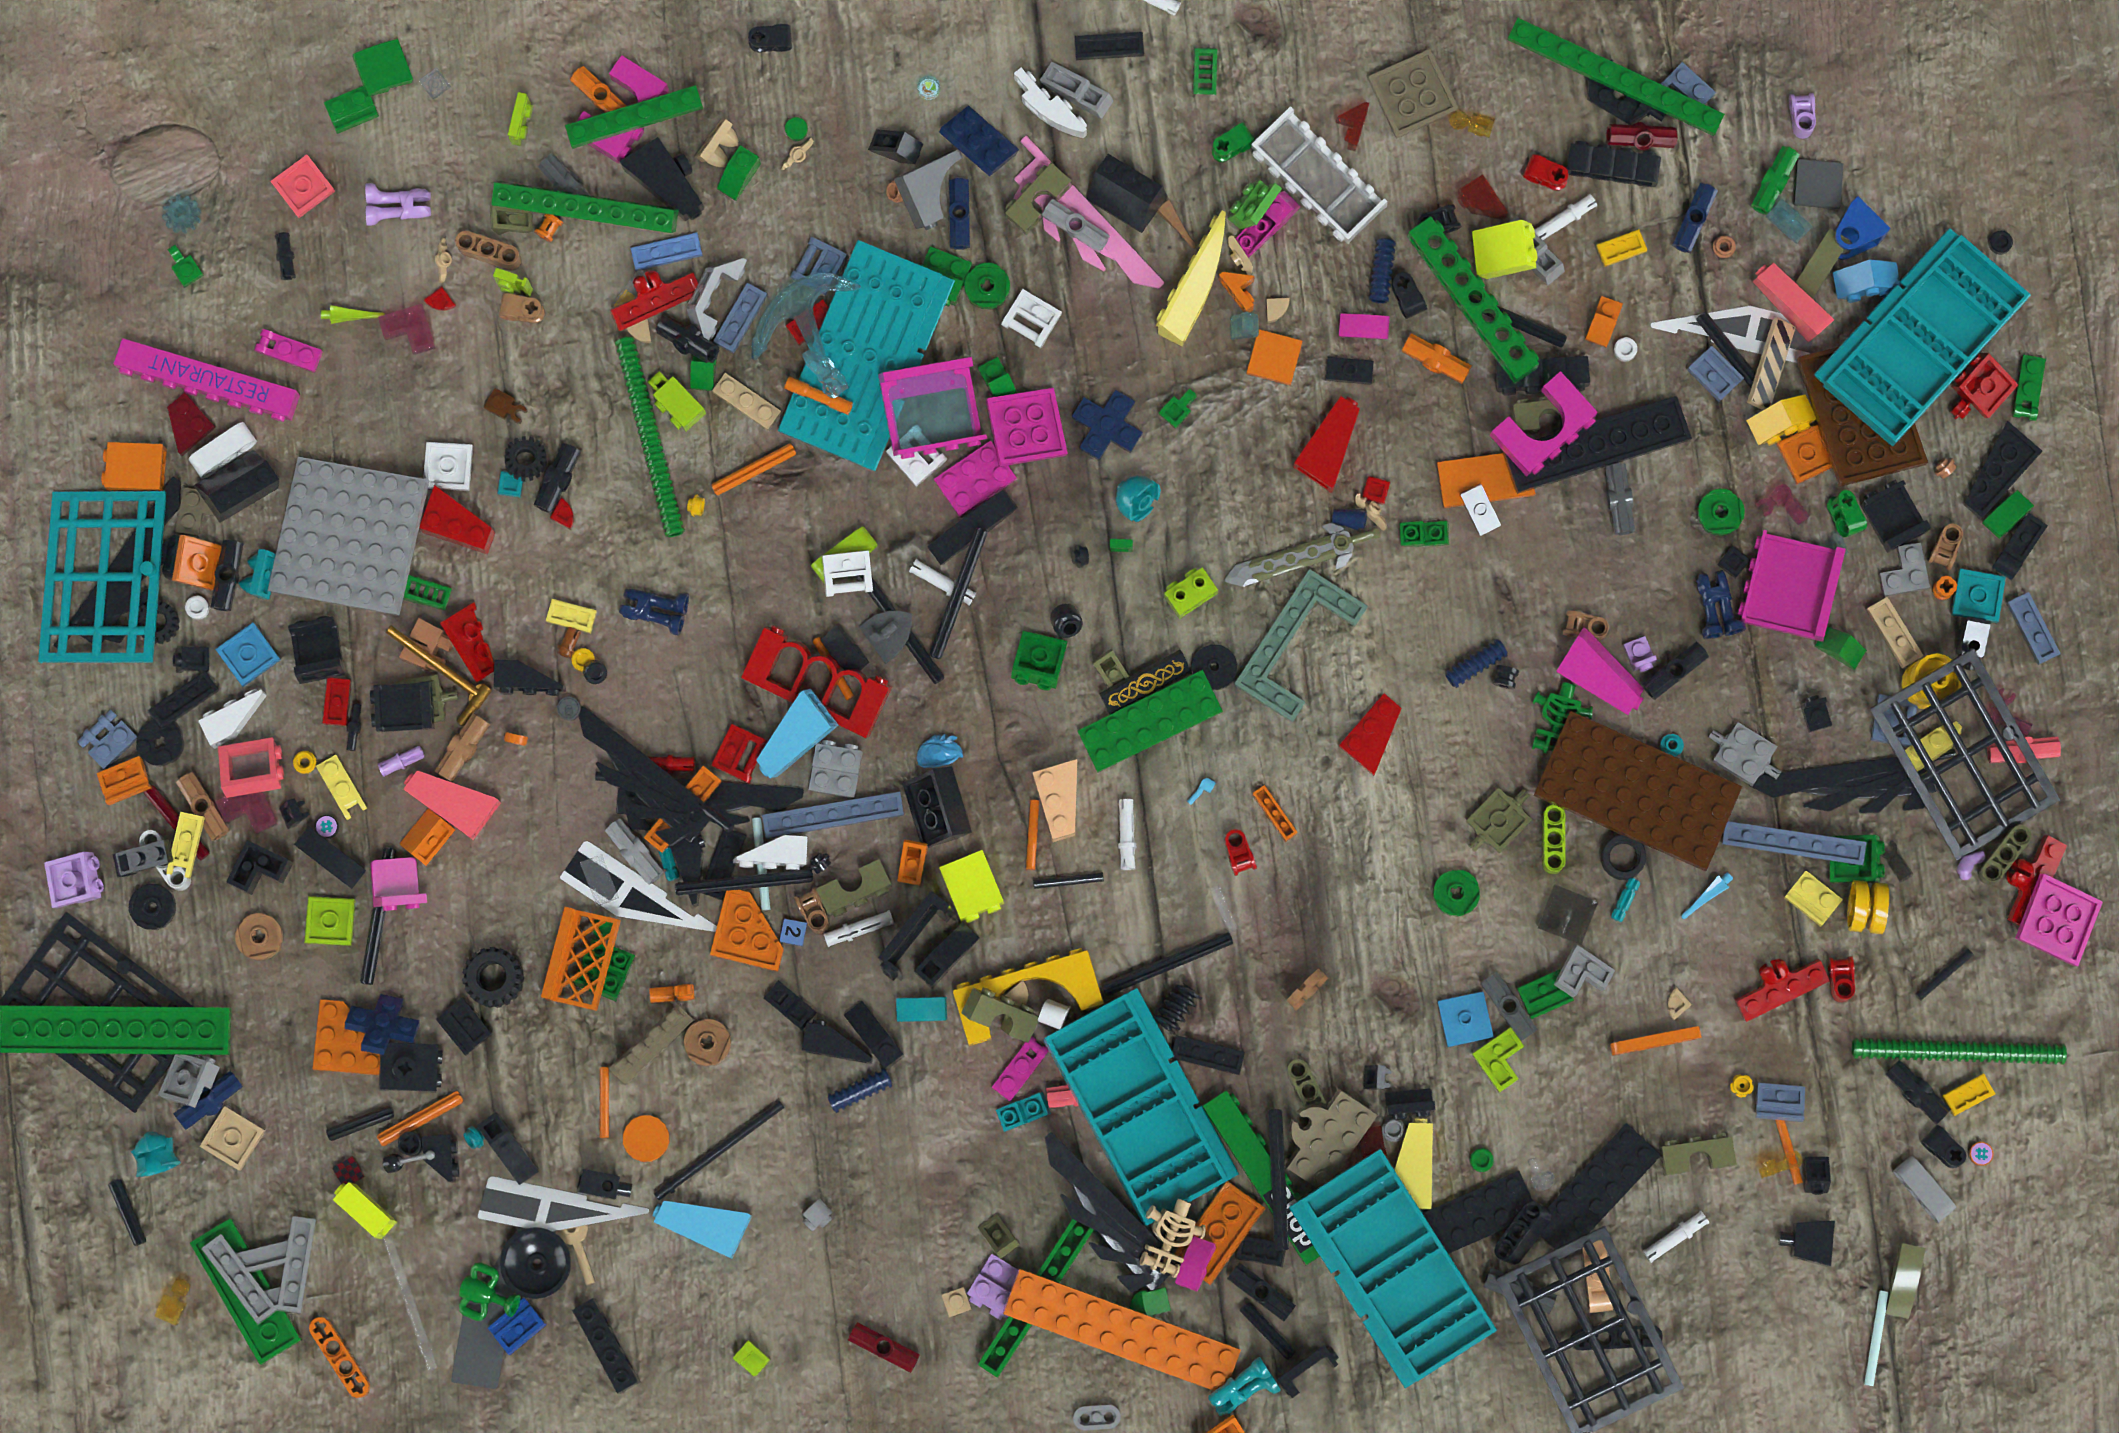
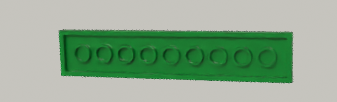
M0 1006V1053L230 1055L231 1008Z

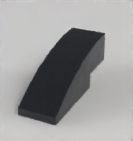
M309 826L294 843L296 847L351 889L366 872L364 868Z

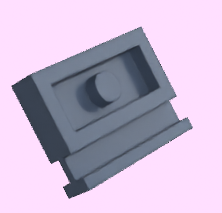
M1713 346L1687 369L1718 402L1744 379Z
M1769 1083L1757 1084L1756 1118L1795 1122L1804 1121L1805 1087Z

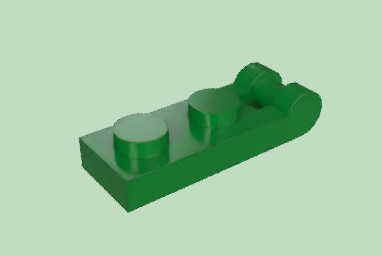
M2029 355L2021 357L2012 417L2020 418L2023 416L2028 417V420L2036 421L2046 358ZM2022 403H2030V408L2022 407Z

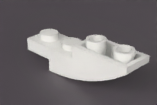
M1019 68L1014 73V80L1025 91L1022 95V102L1031 112L1050 126L1064 133L1080 138L1087 136V124L1080 116L1076 117L1071 112L1072 107L1067 100H1061L1056 96L1050 101L1051 97L1044 88L1039 89L1035 84L1036 79L1029 71L1025 72L1022 68Z

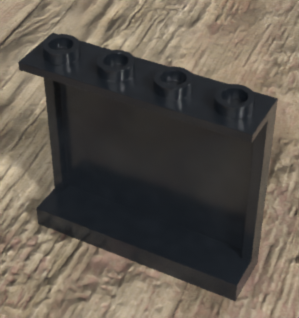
M933 891L929 892L878 957L881 963L879 966L883 973L893 981L896 978L902 981L903 977L895 965L934 915L937 914L946 922L953 916L950 905Z

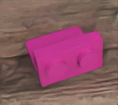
M415 858L373 860L370 863L373 907L383 906V911L397 910V905H405V909L420 908V903H427L426 893L419 894Z

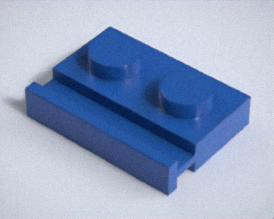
M523 1298L520 1300L519 1307L512 1317L507 1316L505 1313L491 1324L488 1330L506 1353L511 1355L544 1328L546 1323L529 1304L527 1299Z

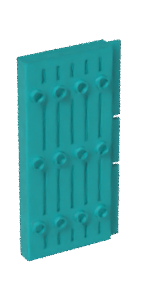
M1950 228L1903 277L1900 283L1905 288L1902 289L1899 285H1896L1867 316V319L1872 324L1869 325L1866 321H1863L1814 374L1824 384L1823 387L1891 446H1894L2031 296L2028 291L1964 236H1959Z
M857 240L799 378L800 381L808 383L814 388L853 402L852 409L849 415L816 400L793 393L777 431L859 466L876 471L890 438L878 374L920 366L924 354L917 351L919 348L926 351L955 280ZM900 399L893 400L892 402L895 421H897L905 402Z
M1138 988L1043 1039L1144 1226L1155 1221L1152 1218H1146V1213L1152 1205L1159 1212L1162 1209L1172 1212L1178 1199L1190 1202L1239 1175L1203 1107L1200 1106L1197 1109L1193 1107L1194 1104H1198L1200 1101L1178 1061L1174 1060L1171 1064L1169 1063L1168 1059L1174 1057V1054Z
M1381 1148L1289 1207L1330 1273L1332 1274L1337 1270L1340 1271V1274L1336 1275L1334 1279L1359 1318H1362L1365 1314L1368 1315L1369 1318L1362 1323L1404 1388L1409 1387L1416 1381L1418 1382L1497 1331Z

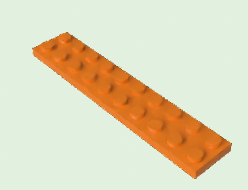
M1020 1268L1003 1310L1004 1315L1213 1391L1223 1386L1227 1379L1232 1376L1241 1351L1239 1348Z

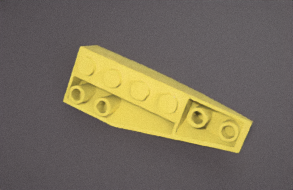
M1223 210L1219 216L1215 215L1209 225L1211 228L1209 234L1204 235L1201 239L1200 249L1197 255L1194 254L1188 264L1189 269L1186 274L1182 275L1177 285V290L1173 288L1167 299V309L1162 308L1157 317L1158 335L1182 347L1205 305L1219 265L1226 212Z

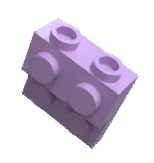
M80 852L44 863L52 908H60L102 898L101 892L104 889V885L97 875L100 863L98 858L94 856V852Z
M991 1254L967 1292V1295L971 1296L968 1301L979 1308L984 1304L991 1309L989 1314L999 1320L1003 1317L1008 1319L1009 1316L1004 1315L1003 1310L1018 1269Z

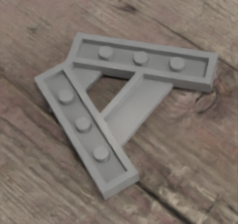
M292 1216L289 1240L235 1253L221 1234L201 1248L257 1325L276 1311L301 1314L316 1219ZM284 1264L281 1287L263 1291L250 1274L251 1272Z

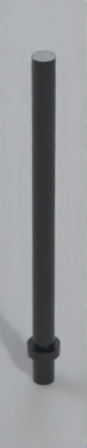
M777 1101L675 1178L665 1181V1185L654 1192V1195L658 1200H661L667 1194H673L678 1186L784 1109L782 1103Z

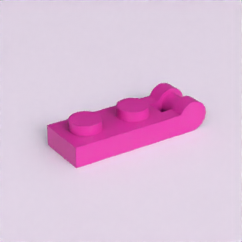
M262 329L260 342L256 344L254 351L315 373L323 353L322 350ZM270 341L276 342L273 349L268 348Z
M1031 1036L1029 1043L1025 1042L992 1086V1089L1009 1102L1012 1101L1049 1052L1045 1045L1042 1047L1033 1036ZM1030 1049L1037 1054L1034 1059L1026 1055Z

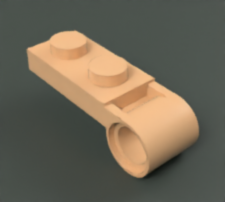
M1602 1240L1594 1242L1593 1245L1600 1260L1607 1257V1250ZM1583 1247V1263L1584 1267H1586L1588 1265H1591L1592 1263ZM1606 1267L1605 1270L1610 1278L1609 1267ZM1597 1273L1586 1277L1589 1313L1613 1311V1306Z

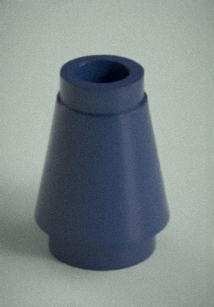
M1362 508L1334 509L1332 523H1337L1357 531L1365 529L1367 511L1362 510Z

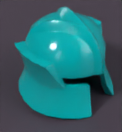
M149 1131L144 1133L143 1137L136 1143L135 1149L131 1151L137 1162L136 1177L155 1175L181 1164V1161L173 1152V1138H167L165 1135Z

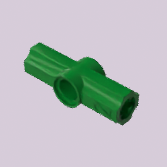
M1782 146L1772 167L1770 166L1760 184L1762 186L1750 206L1758 213L1768 215L1772 210L1778 195H1781L1790 178L1789 174L1800 155L1796 150Z

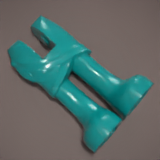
M1258 1357L1236 1379L1228 1378L1223 1386L1208 1396V1399L1215 1406L1218 1415L1223 1416L1234 1411L1240 1404L1247 1401L1250 1396L1259 1390L1266 1389L1272 1394H1277L1281 1389L1261 1357Z

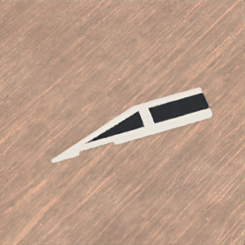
M588 841L583 842L560 876L561 880L618 917L716 932V925L699 914L693 917L666 899V892L652 883L648 885L639 874Z

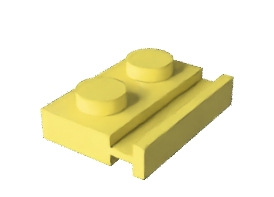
M1804 871L1784 897L1820 927L1843 900L1808 871Z

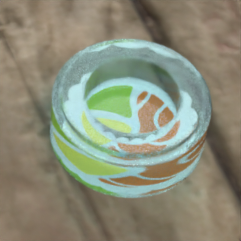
M933 76L921 78L917 85L918 94L925 100L935 99L940 93L939 81Z

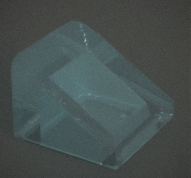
M1243 312L1231 317V339L1253 338L1259 335L1257 314Z

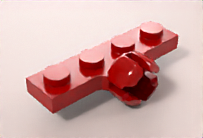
M654 270L645 272V277L639 275L633 279L637 296L609 309L618 331H622L691 299L698 285L694 273L690 272L668 283H663L659 273Z
M2044 835L2031 863L2024 859H2016L2010 869L2016 872L2012 874L2007 871L2006 879L2009 884L2017 887L2019 891L2007 920L2020 926L2039 875L2046 874L2052 878L2054 877L2066 850V844L2049 835Z
M1782 959L1771 960L1770 967L1766 963L1762 965L1759 969V974L1763 980V985L1735 999L1744 1021H1750L1830 982L1821 960L1817 959L1794 971H1789L1786 962Z

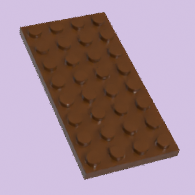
M1570 711L1533 796L1696 868L1707 871L1743 786Z

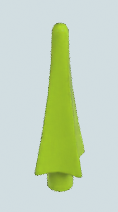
M330 305V310H321V319H330L331 324L385 317L383 312L361 311Z

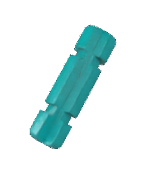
M668 846L663 853L659 851L663 869H666V879L674 881L679 878L677 869H675L676 864L672 850Z
M1628 879L1625 885L1626 889H1623L1616 904L1617 908L1613 910L1611 915L1613 920L1618 922L1624 920L1625 911H1628L1635 896L1634 892L1640 886V882L1637 879Z

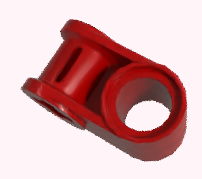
M1536 154L1531 155L1523 173V177L1526 180L1554 191H1560L1566 187L1569 175L1566 167ZM1557 175H1560L1561 178H1559L1558 181H1555L1554 178H1556Z
M1238 829L1229 831L1225 836L1224 844L1234 876L1251 868L1253 870L1257 869L1245 834ZM1236 834L1240 836L1241 845L1237 847L1230 845L1228 839L1231 835Z
M1848 956L1847 959L1835 960L1830 957L1828 958L1827 966L1831 995L1835 1001L1843 1003L1848 1001L1855 993L1854 960L1852 956ZM1839 985H1844L1848 988V996H1842L1838 993Z

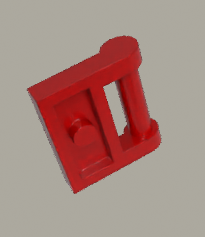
M731 724L711 766L750 784L752 780L751 774L757 764L756 760L768 741ZM751 741L756 745L743 772L737 770V767Z

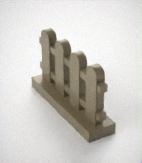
M677 1004L609 1069L624 1085H627L684 1032L694 1020Z

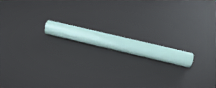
M752 818L755 848L764 845L761 818ZM757 864L758 875L767 874V869L762 868V864ZM760 887L761 911L771 910L769 888Z
M1879 1291L1864 1382V1385L1874 1386L1889 1292Z

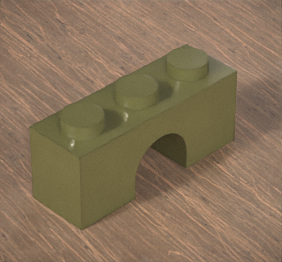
M1052 163L1048 167L1044 165L1037 172V179L1033 183L1028 182L1021 190L1022 195L1017 200L1013 199L1005 208L1007 210L1005 212L1006 218L1026 235L1042 219L1041 214L1033 207L1035 199L1040 195H1049L1058 202L1073 185L1072 180Z
M1541 397L1539 401L1530 402V399L1518 400L1511 408L1513 421L1526 435L1538 433L1540 429L1539 418L1544 414L1556 416L1560 423V430H1562V417L1547 397Z
M880 859L858 869L862 876V884L856 891H845L841 888L837 879L816 888L828 916L834 915V918L845 914L847 912L846 908L855 905L856 908L868 902L867 898L874 895L878 898L889 892L888 888L892 887Z
M973 987L961 1013L969 1020L990 1027L996 1016L1004 1014V1021L1000 1029L1009 1036L1029 1043L1039 1018L1034 1013V1008L1024 1003L1018 1006L1014 1004L1015 1001L1004 995L998 998L995 996V992L983 987L981 991Z
M1725 1133L1711 1135L1712 1140L1703 1141L1702 1137L1688 1138V1143L1679 1144V1140L1666 1141L1665 1146L1659 1148L1664 1176L1690 1172L1689 1158L1695 1152L1703 1153L1708 1158L1710 1169L1737 1165L1732 1137H1726Z

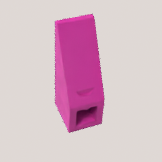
M1286 191L1279 192L1257 225L1245 228L1235 238L1248 258L1284 226L1301 207Z

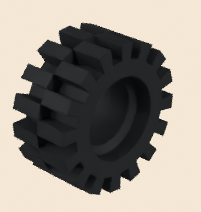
M522 436V441L515 438L514 444L512 442L508 444V448L505 449L506 470L508 469L510 476L514 474V479L518 480L521 477V481H526V477H529V481H532L533 476L538 478L540 477V472L543 473L547 464L546 451L543 445L540 446L539 440L534 442L533 437L526 440V436ZM527 452L531 453L535 459L530 465H521L517 462V456Z
M158 600L157 614L164 615L166 624L163 629L155 632V644H163L164 641L169 642L172 636L175 637L177 635L175 632L176 630L179 631L178 623H180V619L177 617V612L170 605ZM143 604L141 606L142 610L139 611L138 626L146 625L147 605Z

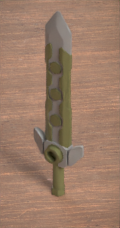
M1329 523L1323 525L1322 528L1332 536L1319 538L1288 550L1237 564L1226 576L1225 582L1244 587L1295 569L1321 563L1337 556L1336 569L1345 567L1351 559L1354 544L1373 538H1380V532L1378 527H1374L1371 530L1350 536V533L1344 531L1343 527Z

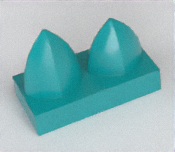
M259 549L257 554L247 560L254 573L238 582L245 592L260 599H270L271 592L268 591V586L276 556L275 553Z

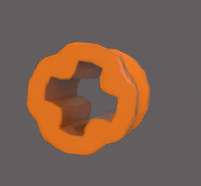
M544 214L545 219L540 227L534 230V233L542 239L552 242V236L557 228L563 225V222L554 215Z
M1943 576L1933 585V595L1939 600H1947L1957 590V583L1952 577ZM1942 584H1945V587L1949 588V590L1946 593L1943 588H1940Z

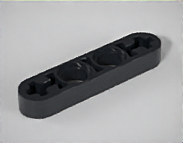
M1633 1326L1638 1338L1637 1329H1641V1334H1647L1644 1326ZM1654 1326L1662 1341V1331L1657 1326ZM1613 1327L1605 1331L1609 1333L1611 1341L1606 1346L1601 1345L1603 1350L1633 1348L1631 1344H1625L1621 1339V1335L1624 1332L1623 1327ZM1583 1329L1575 1330L1570 1337L1583 1332ZM1641 1339L1643 1347H1653L1650 1339ZM1584 1342L1583 1347H1579V1344L1573 1347L1579 1351L1593 1350L1589 1342Z

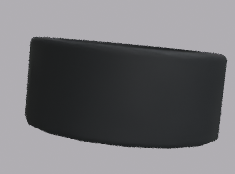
M1624 835L1613 837L1605 844L1601 852L1603 869L1609 876L1617 880L1634 878L1643 870L1646 863L1644 845ZM1628 844L1635 849L1637 862L1632 869L1620 871L1612 865L1610 853L1616 845Z

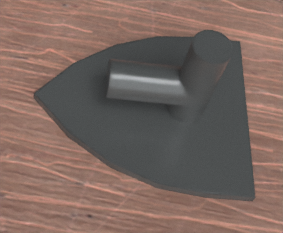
M886 611L876 614L859 627L885 664L891 661L906 644L912 627V613Z

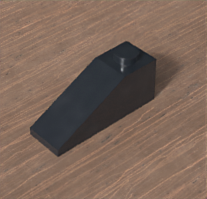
M701 834L691 843L683 838L673 846H670L683 882L698 881L702 878L704 859L702 848L706 846ZM700 893L689 894L693 907L699 906Z
M863 1001L844 1014L845 1018L886 1071L905 1057Z
M814 1019L812 1023L807 1022L802 1045L803 1052L872 1064L873 1059L833 1028L826 1026L827 1022Z

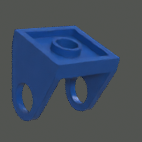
M1859 196L1851 202L1835 231L1837 244L1843 249L1851 250L1848 254H1841L1838 258L1839 260L1850 259L1876 247L1884 240L1891 229ZM1841 235L1849 239L1851 244L1844 243Z

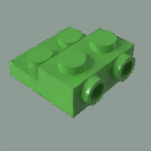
M1261 180L1248 183L1242 191L1243 197L1241 200H1237L1229 210L1231 214L1227 219L1240 230L1257 225L1282 188L1276 183L1267 186Z

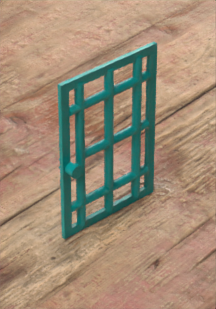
M52 492L39 663H153L167 492ZM138 501L137 518L112 519L113 502ZM148 501H155L154 518H146ZM62 502H70L68 519H61ZM79 502H104L103 519H78ZM60 528H68L64 572H56ZM77 528H102L98 572H73ZM111 528H136L133 572H108ZM145 528H153L151 562H143ZM143 574L149 577L146 625L138 626L141 578ZM73 581H97L94 626H69ZM107 581H132L128 626H103ZM55 582H63L59 626H52ZM51 635H59L57 653H49ZM68 635H93L92 653H67ZM102 635H127L126 653H101ZM137 635H145L143 653H136Z

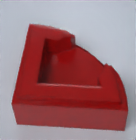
M443 287L424 299V302L435 310L446 311L456 307Z
M561 498L550 518L571 530L574 523L573 511L570 505Z

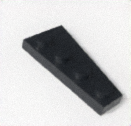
M2007 421L1963 505L1981 520L2042 453V450Z

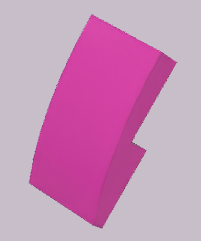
M1340 313L1339 337L1388 339L1390 317Z
M1193 1236L1175 1281L1177 1285L1198 1291L1207 1273L1206 1267L1216 1249L1215 1243Z

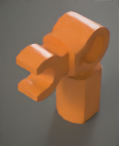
M693 984L649 988L651 1004L675 1002V999L677 1001L695 999Z

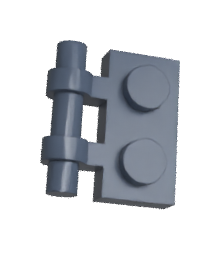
M109 710L105 715L102 714L98 718L99 721L90 730L86 729L82 733L83 736L77 741L83 748L89 742L94 745L88 754L104 770L137 740V735L122 720L116 726L111 723L117 717L112 710ZM106 728L109 733L99 741L96 736Z

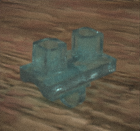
M1783 199L1766 215L1768 220L1796 244L1813 227Z

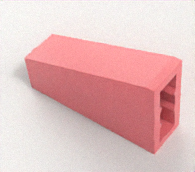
M1775 263L1769 267L1765 264L1755 273L1758 277L1753 283L1791 325L1796 327L1795 329L1807 342H1810L1834 321L1819 304Z
M416 771L415 774L411 773L404 782V785H406L404 790L473 841L501 804L495 797L420 771Z

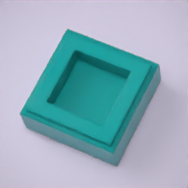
M501 471L497 494L521 498L524 481H521V477L516 480L514 479V474L510 476L508 472Z

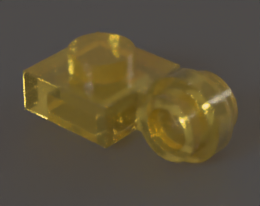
M1456 111L1450 117V125L1454 129L1460 130L1468 126V132L1485 137H1490L1495 118L1474 112L1471 117L1462 111Z
M1789 1151L1781 1162L1776 1163L1775 1159L1761 1163L1763 1167L1759 1169L1761 1178L1763 1179L1788 1169H1798L1802 1165V1156L1797 1151ZM1796 1156L1798 1162L1792 1165L1789 1163L1788 1158Z
M176 1279L171 1289V1292L174 1293L173 1297L164 1294L154 1316L175 1326L178 1325L187 1303L179 1300L181 1296L185 1297L188 1294L191 1284L187 1283L186 1279Z

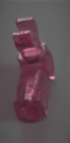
M1784 484L1778 485L1768 495V499H1761L1756 504L1757 508L1764 504L1768 506L1769 510L1764 513V517L1770 516L1775 506L1779 507L1784 504V509L1798 526L1810 517V514L1796 498L1793 499L1791 497L1790 487Z
M2001 688L1999 693L2008 707L2015 700L2016 694L2013 693L2010 699H2005L2002 695L2004 688ZM1993 704L1989 712L1996 726H2006ZM2012 714L2024 737H2027L2033 724Z

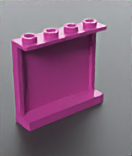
M1763 530L1762 536H1757L1754 549L1758 550L1757 558L1752 557L1749 571H1752L1753 574L1751 580H1746L1743 593L1748 595L1746 602L1741 601L1738 615L1742 616V621L1745 624L1823 642L1846 549L1836 547L1835 550L1767 534V530Z

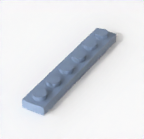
M895 792L762 815L765 836L766 839L904 816L901 793Z
M1728 821L1724 830L1722 844L1863 865L1867 842Z

